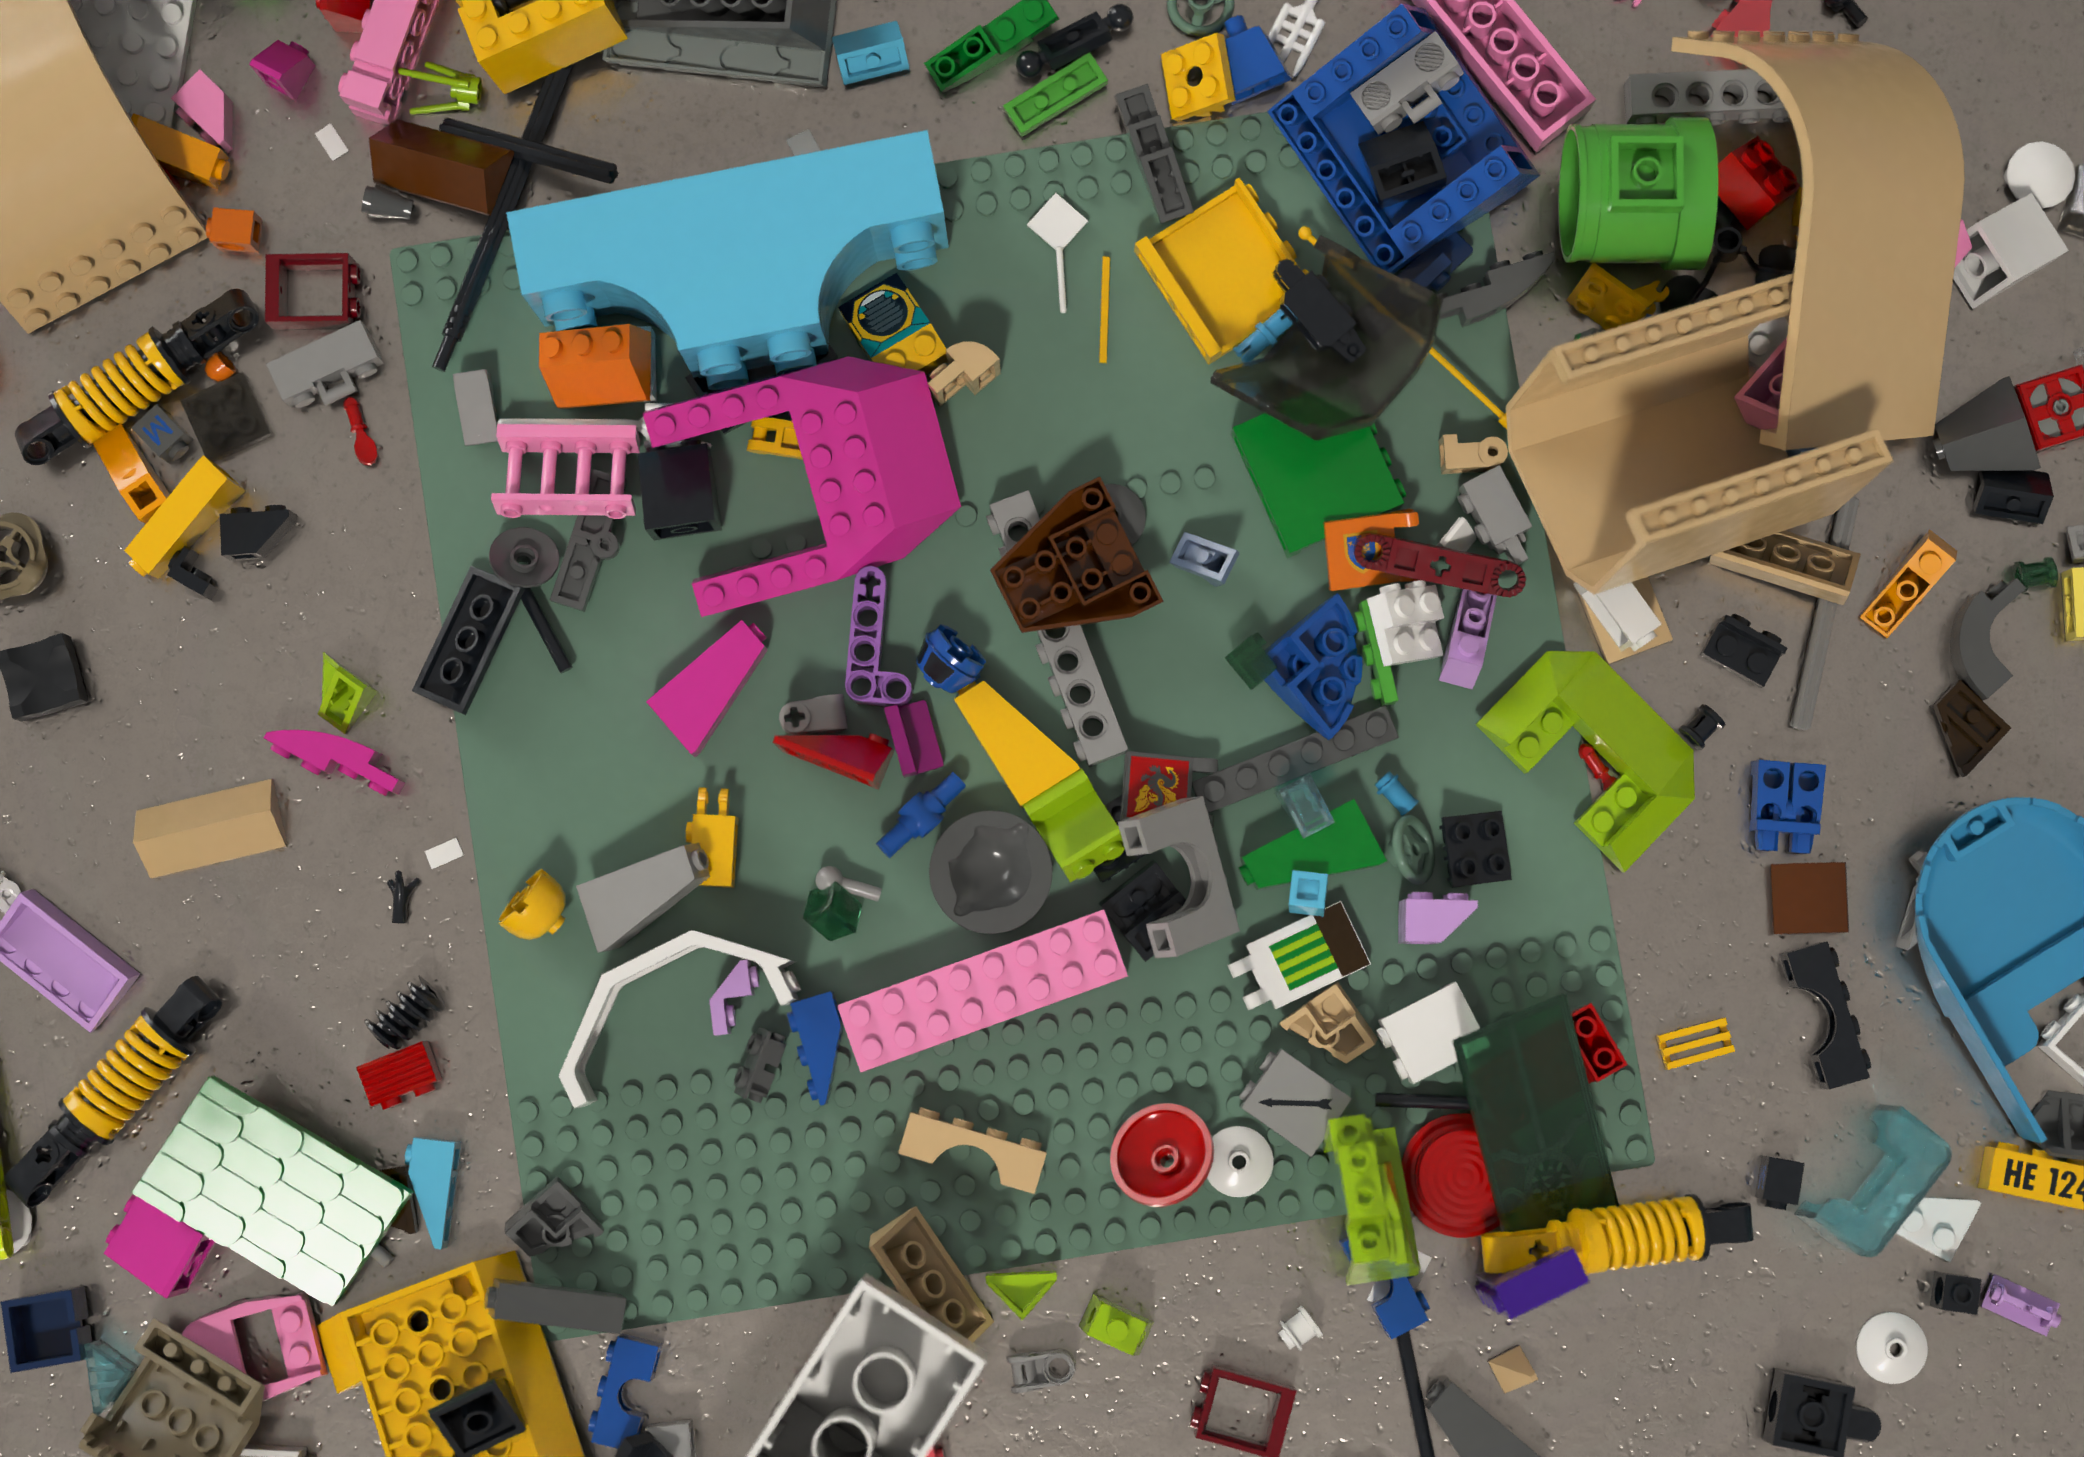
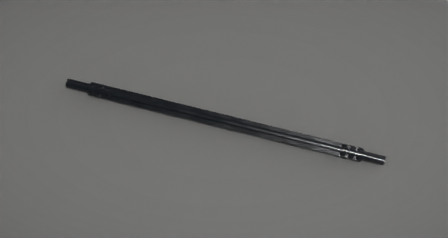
M573 64L545 77L521 138L538 143L542 142ZM512 158L492 214L488 217L441 333L444 338L432 365L433 368L445 372L456 343L461 342L507 229L508 218L506 212L514 211L533 165L532 162Z

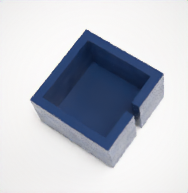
M84 1286L1 1301L10 1373L72 1363L94 1357L90 1325L83 1326L82 1324L83 1319L89 1318Z

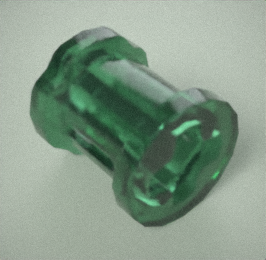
M2045 557L2041 562L2028 564L2018 561L2013 565V579L2018 578L2026 587L2023 592H2026L2028 588L2044 585L2048 588H2054L2057 586L2058 581L2057 566L2052 557Z

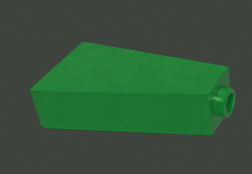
M1352 799L1241 857L1240 860L1243 865L1238 867L1247 886L1253 884L1256 890L1291 883L1292 870L1322 873L1329 876L1376 867L1385 863L1387 859L1355 799Z

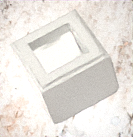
M1459 517L1437 546L1467 552L1477 537L1464 517Z

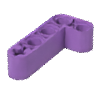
M866 566L860 569L854 581L845 688L849 697L855 703L884 707L897 704L900 707L910 702L913 688L905 675L896 672L880 671L888 584L884 573L874 566ZM870 576H875L877 583H880V586H874L872 595L874 601L880 600L879 604L868 600V590L866 585H863V582H869ZM865 610L875 611L878 615L876 623L869 627L862 626L859 623L861 613ZM863 644L874 647V656L868 661H860L856 658V650ZM863 678L869 680L872 687L868 694L858 696L853 693V684L857 680ZM897 681L906 685V693L903 697L893 699L887 695V689L891 683Z

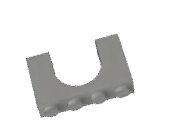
M1203 796L1182 798L1118 822L1127 856L1149 854L1170 846L1183 856L1189 868L1191 885L1184 905L1175 913L1146 924L1155 958L1178 957L1240 931L1237 914L1232 904L1227 886V878L1223 871L1218 853V845L1213 835L1209 812Z

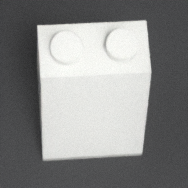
M2030 193L1967 229L1973 248L1954 268L1953 279L1971 308L1975 309L2047 266L2069 250L2033 194Z

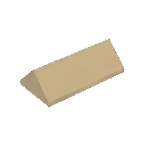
M1782 531L1710 556L1709 564L1844 605L1849 596L1861 554L1788 531Z
M273 779L136 811L133 844L151 879L288 847Z
M916 1206L870 1235V1250L904 1298L971 1342L978 1339L995 1322Z

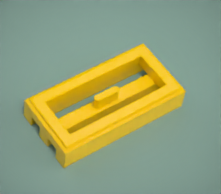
M1726 1018L1657 1035L1656 1038L1665 1070L1735 1052L1734 1045H1732L1730 1040V1031H1728L1726 1026ZM1716 1027L1719 1028L1720 1033L1671 1047L1666 1045V1041ZM1718 1041L1723 1042L1724 1047L1672 1061L1670 1059V1054Z

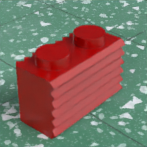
M428 1041L418 1042L356 1067L370 1106L381 1105L383 1110L403 1103L401 1096L414 1092L416 1097L436 1090L434 1083L442 1081Z

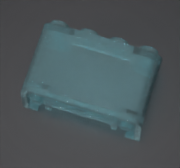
M1879 1104L1869 1118L1875 1123L1877 1128V1137L1872 1143L1886 1154L1849 1201L1842 1198H1828L1825 1203L1812 1204L1804 1200L1794 1213L1795 1216L1841 1251L1862 1257L1877 1256L1883 1251L1951 1161L1952 1152L1948 1143L1902 1106Z

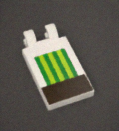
M1339 901L1325 908L1324 917L1309 915L1245 945L1249 956L1227 966L1233 978L1252 970L1260 989L1242 997L1247 1009L1251 1010L1270 1000L1274 1009H1278L1371 965L1342 902Z

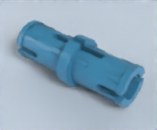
M1280 309L1263 324L1259 322L1255 325L1256 330L1237 347L1233 348L1236 355L1241 357V360L1247 366L1269 345L1273 347L1278 342L1276 339L1293 325L1287 317L1284 318L1286 315Z

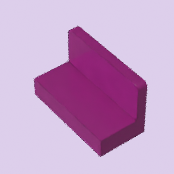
M925 700L900 707L896 704L884 708L904 778L944 766Z

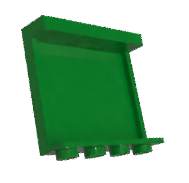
M1347 377L1232 427L1231 436L1287 559L1299 554L1302 549L1325 540L1323 522L1384 514L1393 509L1397 511L1404 504L1402 499L1406 497L1404 487L1399 478L1393 479L1388 468L1392 466L1389 454L1385 447L1379 448L1374 438V435H1377L1376 426L1370 415L1364 416L1360 404L1363 403L1361 393L1355 384L1350 385Z

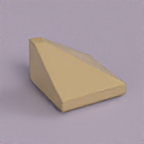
M1520 1345L1488 1360L1504 1393L1538 1380Z

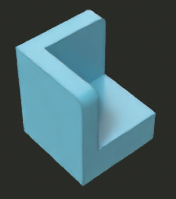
M1292 870L1289 913L1324 917L1328 874Z

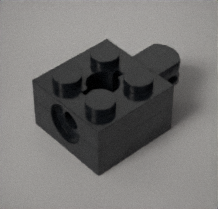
M1775 1369L1763 1440L1774 1446L1828 1457H1844L1847 1439L1864 1443L1874 1441L1880 1434L1881 1421L1873 1410L1853 1405L1856 1389L1853 1386L1842 1382Z

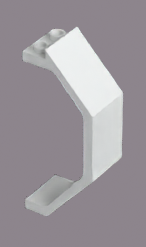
M690 930L602 974L559 1074V1078L573 1107H585L597 1101L586 1077L585 1068L622 987L696 949L706 947L758 963L764 970L780 1005L787 1006L799 1000L796 992L801 990L794 973L784 969L795 963V961Z

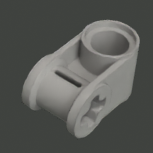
M843 694L825 695L808 700L790 702L784 705L779 713L782 729L790 735L824 734L848 729ZM797 710L800 716H805V719L799 721V727H793L791 722H786V718L791 717V711Z
M1065 1349L1025 1352L1006 1357L1007 1363H1010L1014 1380V1385L1011 1387L1012 1393L1030 1392L1044 1387L1063 1385L1072 1379L1076 1370L1074 1356ZM1055 1358L1065 1359L1070 1367L1069 1372L1063 1376L1054 1374L1051 1371L1050 1362ZM1023 1365L1025 1366V1371H1026V1378H1027V1380L1025 1379V1376H1024Z

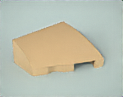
M1338 981L1280 1022L1283 1029L1294 1031L1308 1039V1043L1317 1048L1328 1050L1333 1057L1346 1064L1374 1046L1378 1040Z

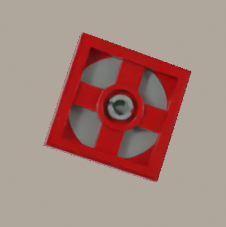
M2082 364L2014 386L2036 452L2084 437V368Z

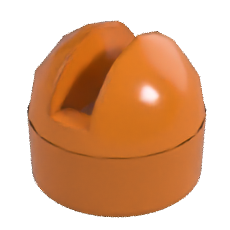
M221 352L214 353L205 365L207 376L216 381H225L237 371L234 364Z

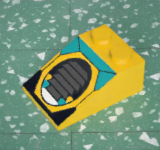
M897 273L838 307L870 361L923 371L925 375L935 370L941 364L947 363L945 345Z

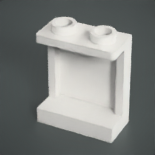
M1451 982L1440 988V990L1387 1017L1379 1019L1378 1023L1381 1028L1377 1029L1376 1032L1385 1049L1391 1046L1397 1058L1392 1063L1401 1080L1407 1078L1409 1083L1415 1084L1456 1063L1457 1057L1452 1040L1478 1030L1480 1026L1457 982ZM1484 1035L1461 1044L1464 1058L1489 1046Z

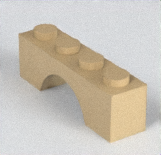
M920 1107L918 1113L910 1112L898 1154L933 1164L941 1153L951 1147L959 1145L975 1146L989 1154L996 1163L1000 1175V1184L1035 1194L1047 1151L1040 1150L1042 1143L1023 1137L1020 1143L1006 1140L1008 1133L989 1127L986 1133L973 1130V1122L954 1117L952 1123L939 1120V1112Z

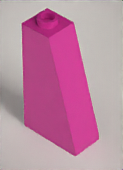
M743 620L738 622L646 701L694 757L701 753L768 651L762 643L767 638L754 622L749 627Z

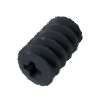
M419 975L420 986L410 981L407 983L411 994L406 995L401 991L396 992L400 1001L398 1005L389 1000L386 1001L389 1010L388 1014L378 1009L375 1011L378 1023L368 1019L364 1021L369 1031L388 1049L390 1047L396 1050L402 1047L400 1037L411 1040L413 1038L411 1028L421 1031L424 1028L421 1018L429 1022L434 1019L432 1009L438 1012L445 1010V1005L439 994Z

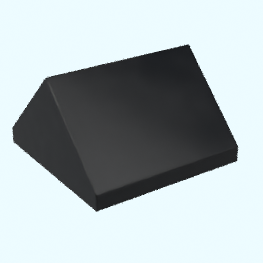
M493 1378L428 1410L430 1418L457 1457H472L527 1430L506 1378Z

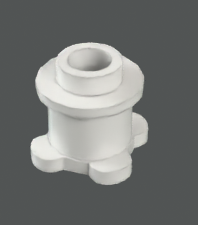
M1300 1306L1297 1308L1299 1313L1285 1323L1283 1321L1279 1322L1283 1329L1278 1334L1290 1350L1296 1346L1299 1351H1302L1301 1346L1315 1336L1319 1338L1323 1336V1333L1305 1308Z

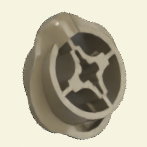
M6 513L0 516V531L12 530L10 536H5L0 542V552L5 553L10 557V560L16 563L14 566L8 562L0 561V578L7 571L14 570L20 573L15 581L0 584V601L8 597L25 595L32 592L43 582L48 569L41 530L33 519L21 513ZM22 537L26 540L30 551V558L27 564H24L18 557V551L21 547L19 542Z

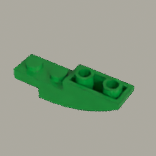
M1021 0L985 26L978 25L927 60L924 65L941 92H946L1014 55L1032 43L1034 36L1060 18L1048 0Z

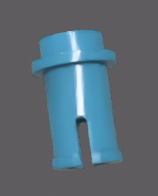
M1389 771L1374 785L1378 788L1377 794L1380 795L1382 793L1399 811L1400 815L1404 816L1419 801L1399 782V775H1393Z

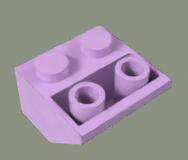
M1411 892V894H1408V899L1399 901L1398 944L1441 943L1478 908V901L1468 900L1469 894L1447 893V895H1443V900L1433 899V893Z

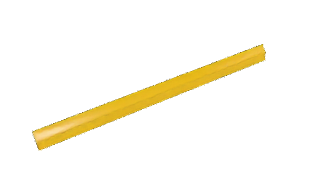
M1103 256L1099 363H1107L1110 257Z

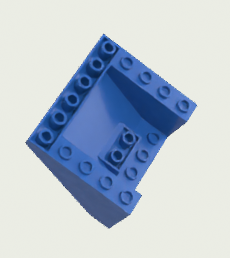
M1404 3L1400 4L1267 111L1382 279H1386L1454 232L1462 230L1513 197L1540 176L1427 11L1423 8ZM1436 31L1464 72L1459 77L1460 79L1455 86L1449 90H1441L1437 93L1443 104L1418 121L1424 120L1436 144L1447 176L1446 186L1380 209L1358 144L1389 132L1384 131L1378 135L1350 93ZM1427 95L1425 98H1422L1418 103L1413 105L1411 108L1415 107L1417 104H1419L1429 96ZM1407 115L1402 118L1401 124L1392 131L1414 123Z

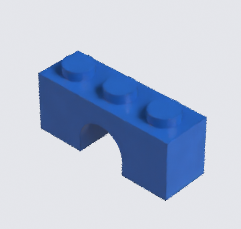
M1346 1237L1339 1242L1351 1263L1352 1256L1349 1238ZM1414 1276L1390 1279V1289L1383 1299L1371 1304L1384 1331L1391 1340L1429 1321L1425 1313L1430 1309L1427 1300L1421 1290L1414 1292L1409 1282V1279Z
M623 1333L617 1337L616 1341H610L606 1354V1361L611 1362L608 1376L602 1375L597 1390V1396L602 1397L599 1411L593 1410L588 1426V1431L593 1432L592 1443L619 1449L625 1437L641 1433L646 1413L629 1408L623 1400L622 1391L624 1384L628 1380L640 1379L651 1382L655 1378L663 1343Z

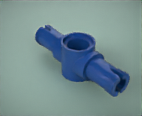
M952 772L931 792L917 793L899 810L898 814L900 816L896 819L898 823L876 843L879 849L888 858H891L911 838L917 839L919 836L924 838L944 819L942 814L946 811L945 807L966 788L964 782Z

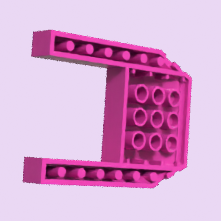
M847 356L651 409L643 413L652 448L787 411L790 412L826 543L693 579L692 587L701 617L840 580L857 574L860 569L866 566L879 567L903 559L961 508L925 372Z

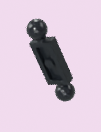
M1115 4L1108 10L1106 17L1103 19L1096 11L1037 41L1039 52L1032 50L1022 52L1016 60L1017 71L1023 77L1033 78L1042 71L1043 65L1048 63L1052 70H1055L1092 50L1098 49L1100 46L1113 40L1110 30L1113 29L1121 32L1127 30L1132 25V10L1124 4Z

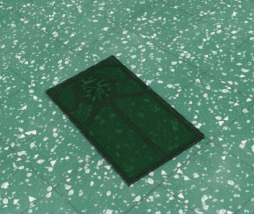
M1563 993L1558 994L1553 998L1452 1040L1502 1232L1545 1228L1549 1220L1566 1221L1568 1212H1571L1572 1208L1592 1211L1598 1207L1606 1208L1614 1205L1619 1207L1567 995Z

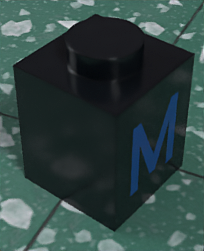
M1762 1155L1755 1197L1765 1199V1207L1786 1210L1787 1204L1798 1205L1805 1163Z

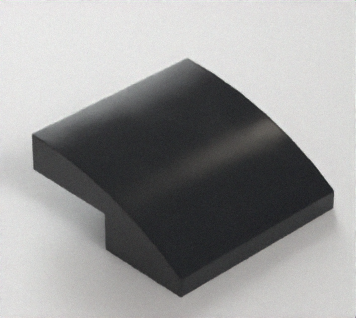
M1152 860L1099 902V905L1146 962L1154 956L1146 924L1175 913L1184 905L1186 899L1175 888L1158 864Z

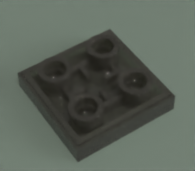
M244 372L180 400L205 457L213 462L273 436L252 386Z

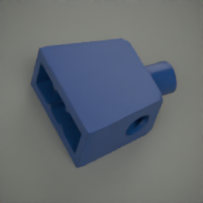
M1242 15L1234 16L1225 21L1224 25L1229 36L1228 39H1225L1235 95V101L1231 102L1232 105L1292 80L1275 47L1260 26L1248 29Z

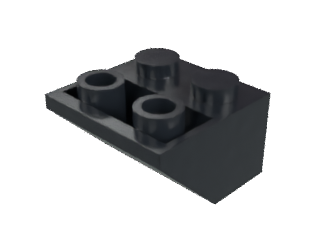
M1424 120L1358 144L1380 209L1446 186L1447 176L1436 144Z

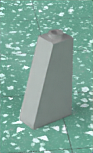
M699 843L682 845L576 886L598 953L622 947L710 877L708 857L704 850L701 849Z

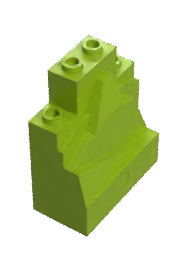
M1365 1114L1328 1119L1323 1152H1333L1335 1164L1339 1163L1348 1212L1346 1227L1352 1260L1346 1276L1347 1286L1418 1275L1420 1262L1395 1127L1373 1130L1371 1118H1365Z

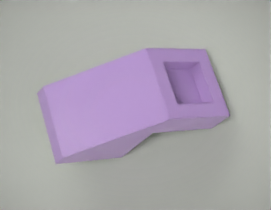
M740 960L709 1000L714 1036L731 1034L730 1026H736L734 1005H728L727 999L755 995L754 988L760 986L757 966L751 967V960Z

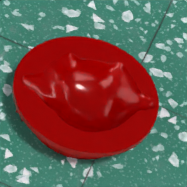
M1467 1113L1448 1114L1435 1118L1421 1127L1410 1139L1401 1160L1409 1207L1419 1221L1433 1231L1456 1238L1480 1236L1500 1226L1472 1115ZM1480 1116L1489 1153L1500 1148L1519 1153L1509 1135L1504 1136L1497 1124ZM1505 1159L1492 1162L1499 1193L1508 1186L1516 1187L1522 1191L1523 1164L1513 1163ZM1507 1193L1502 1202L1506 1219L1514 1211L1519 1201V1198L1512 1193Z

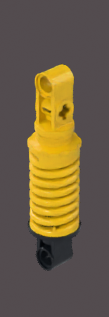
M1686 1194L1684 1197L1672 1198L1671 1200L1663 1199L1658 1202L1646 1201L1645 1203L1638 1202L1632 1205L1622 1204L1619 1207L1616 1205L1606 1208L1598 1207L1592 1211L1572 1208L1571 1212H1568L1566 1221L1549 1220L1545 1228L1513 1232H1491L1481 1235L1484 1272L1486 1273L1511 1272L1566 1246L1574 1248L1587 1276L1592 1273L1606 1272L1608 1269L1611 1271L1619 1270L1620 1267L1631 1269L1633 1265L1635 1267H1644L1646 1264L1655 1266L1659 1262L1670 1264L1672 1260L1684 1262L1687 1257L1695 1262H1702L1708 1258L1710 1245L1744 1243L1754 1240L1750 1203L1734 1202L1705 1208L1696 1194ZM1535 1243H1537V1248L1532 1249L1530 1254L1529 1248L1534 1247Z

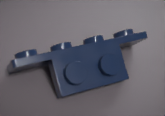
M1454 232L1420 254L1377 296L1394 310L1400 318L1403 319L1408 313L1413 315L1426 302L1425 298L1433 290L1437 292L1451 279L1450 274L1472 255L1473 248L1457 232ZM1373 300L1365 305L1353 318L1357 323L1356 326L1373 343L1380 341L1397 325Z

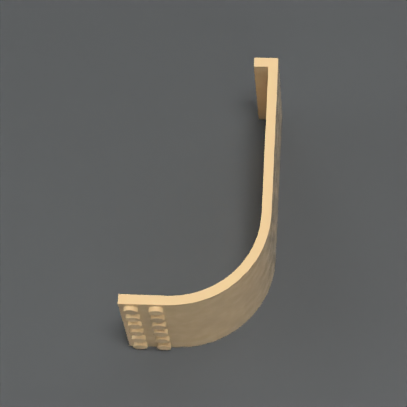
M0 0V302L29 334L207 239L206 227L167 176L123 107L86 38L70 0Z
M1688 30L1687 37H1673L1671 48L1673 52L1731 59L1757 72L1774 89L1784 104L1792 121L1799 144L1803 174L1802 206L1777 428L1761 430L1759 444L1782 450L1824 447L1875 429L1879 430L1884 441L1934 436L1965 181L1962 142L1955 117L1944 93L1934 78L1913 58L1887 45L1859 41V34L1838 33V39H1836L1834 32L1813 31L1812 37H1810L1807 31H1788V37H1785V32L1766 30L1763 32V37H1760V32L1740 30L1738 37H1734L1735 32L1714 30L1713 37H1709L1708 31Z

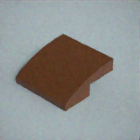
M1846 862L1771 864L1774 934L1849 933Z

